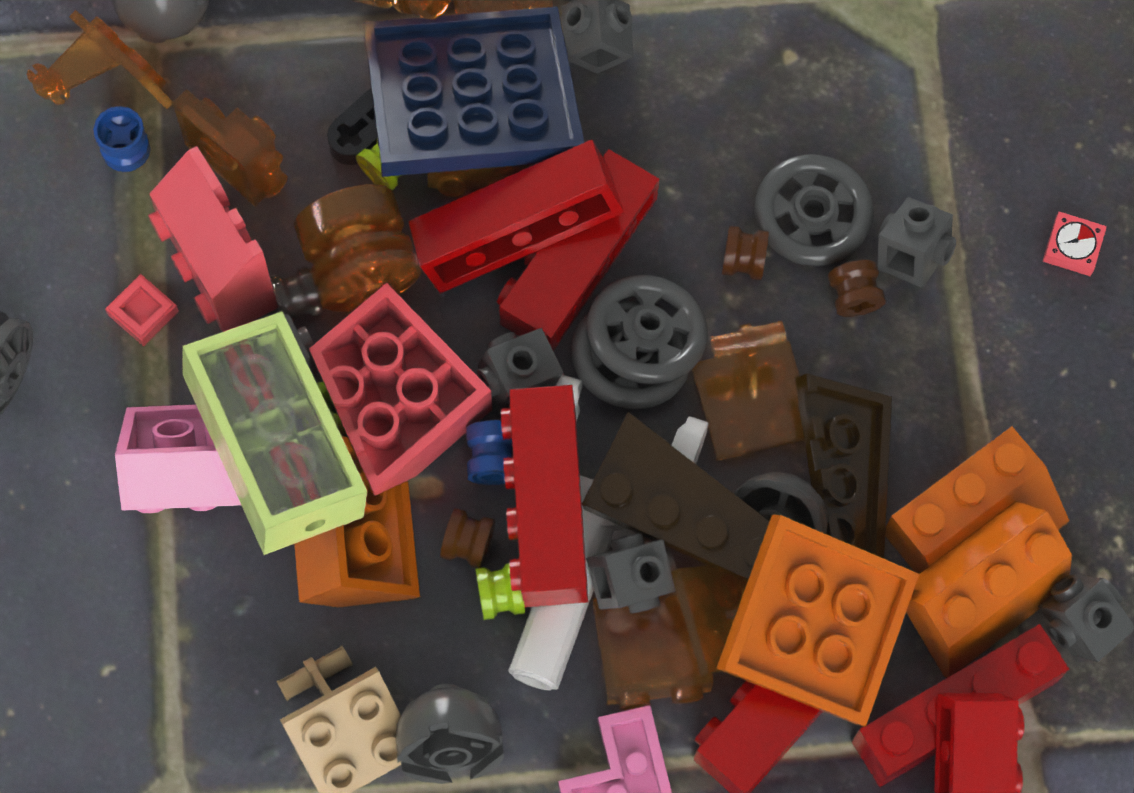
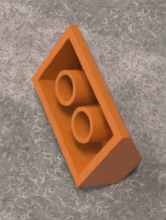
M1011 426L893 514L886 526L885 536L913 571L920 574L1016 501L1048 511L1058 530L1069 522V518L1046 465Z
M342 436L367 489L364 517L294 544L299 603L348 607L420 597L408 480L374 496L349 438Z
M1016 501L921 572L906 613L942 674L947 678L955 674L1040 609L1038 606L1052 595V587L1058 581L1070 575L1072 553L1048 511Z

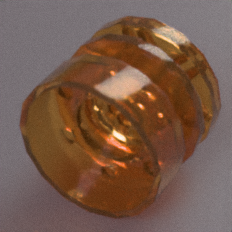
M365 184L330 193L309 204L297 215L293 223L305 260L313 264L310 274L314 285L318 286L316 290L322 307L332 312L354 311L386 283L399 295L416 283L422 274L418 258L415 253H412L414 250L410 237L401 233L404 228V222L393 191L384 185Z

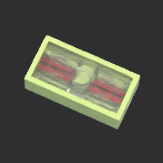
M283 311L182 346L183 377L264 555L364 517L367 489Z

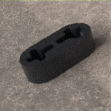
M371 88L329 126L327 137L330 152L335 160L342 164H358L356 156L363 149H371L377 144ZM360 131L358 134L360 145L355 147L353 144L348 143L342 147L341 135L346 133L348 136L353 137Z

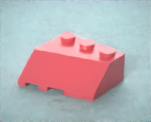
M198 146L188 150L150 192L149 195L155 212L149 214L148 217L161 242L170 238L175 246L177 253L171 255V259L183 282L186 283L193 279L201 294L193 298L207 324L216 320L221 331L224 332L250 323L277 309L278 306L262 249L256 240H251L244 220L237 209H229L230 202Z
M388 283L383 285L309 348L374 496L419 475L466 433L467 426L479 422L492 411V395L489 387Z

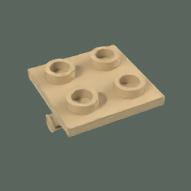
M341 645L338 649L316 661L312 657L303 661L305 667L276 681L287 701L314 685L322 694V697L280 719L318 793H352L401 765V761L399 763L397 761L396 748L397 723L401 714L376 667L331 691L325 679L353 665L347 652Z

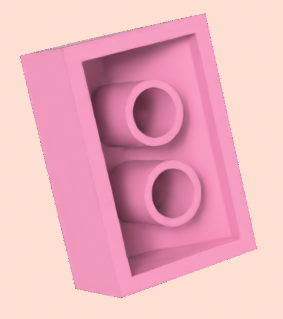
M196 404L126 408L115 452L121 511L137 510L141 513L149 514L168 508H190L195 511H207L217 506L241 505Z

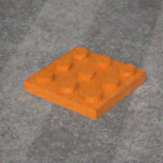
M772 515L717 669L856 725L866 727L919 573L782 515Z

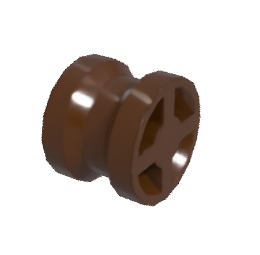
M729 226L722 275L732 276L736 272L747 273L751 279L762 280L769 231L758 230L754 234L743 233L740 227Z
M858 260L848 262L832 269L828 273L829 284L837 291L838 298L835 301V308L839 316L855 317L865 315L885 305L884 291L878 288L876 283L879 271L875 261Z
M454 508L443 538L440 558L451 561L458 557L467 560L470 567H483L492 541L496 519L485 516L477 520L469 517L465 510Z

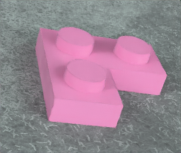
M648 705L598 717V725L609 769L558 781L560 793H672L651 706Z

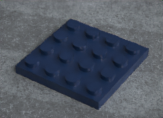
M558 7L364 22V36L382 177L537 164L584 143Z

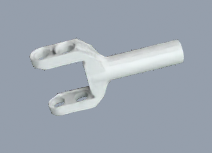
M562 375L556 386H573L577 421L580 413L578 401L583 383L581 380ZM689 416L686 423L677 429L672 446L695 464H697L709 422ZM580 475L581 498L583 502L593 479ZM582 506L586 558L608 552L609 547L612 546L611 541L614 539L637 534L584 510ZM586 560L588 599L590 602L594 587ZM589 603L532 607L508 672L515 679L529 686L542 690H557Z

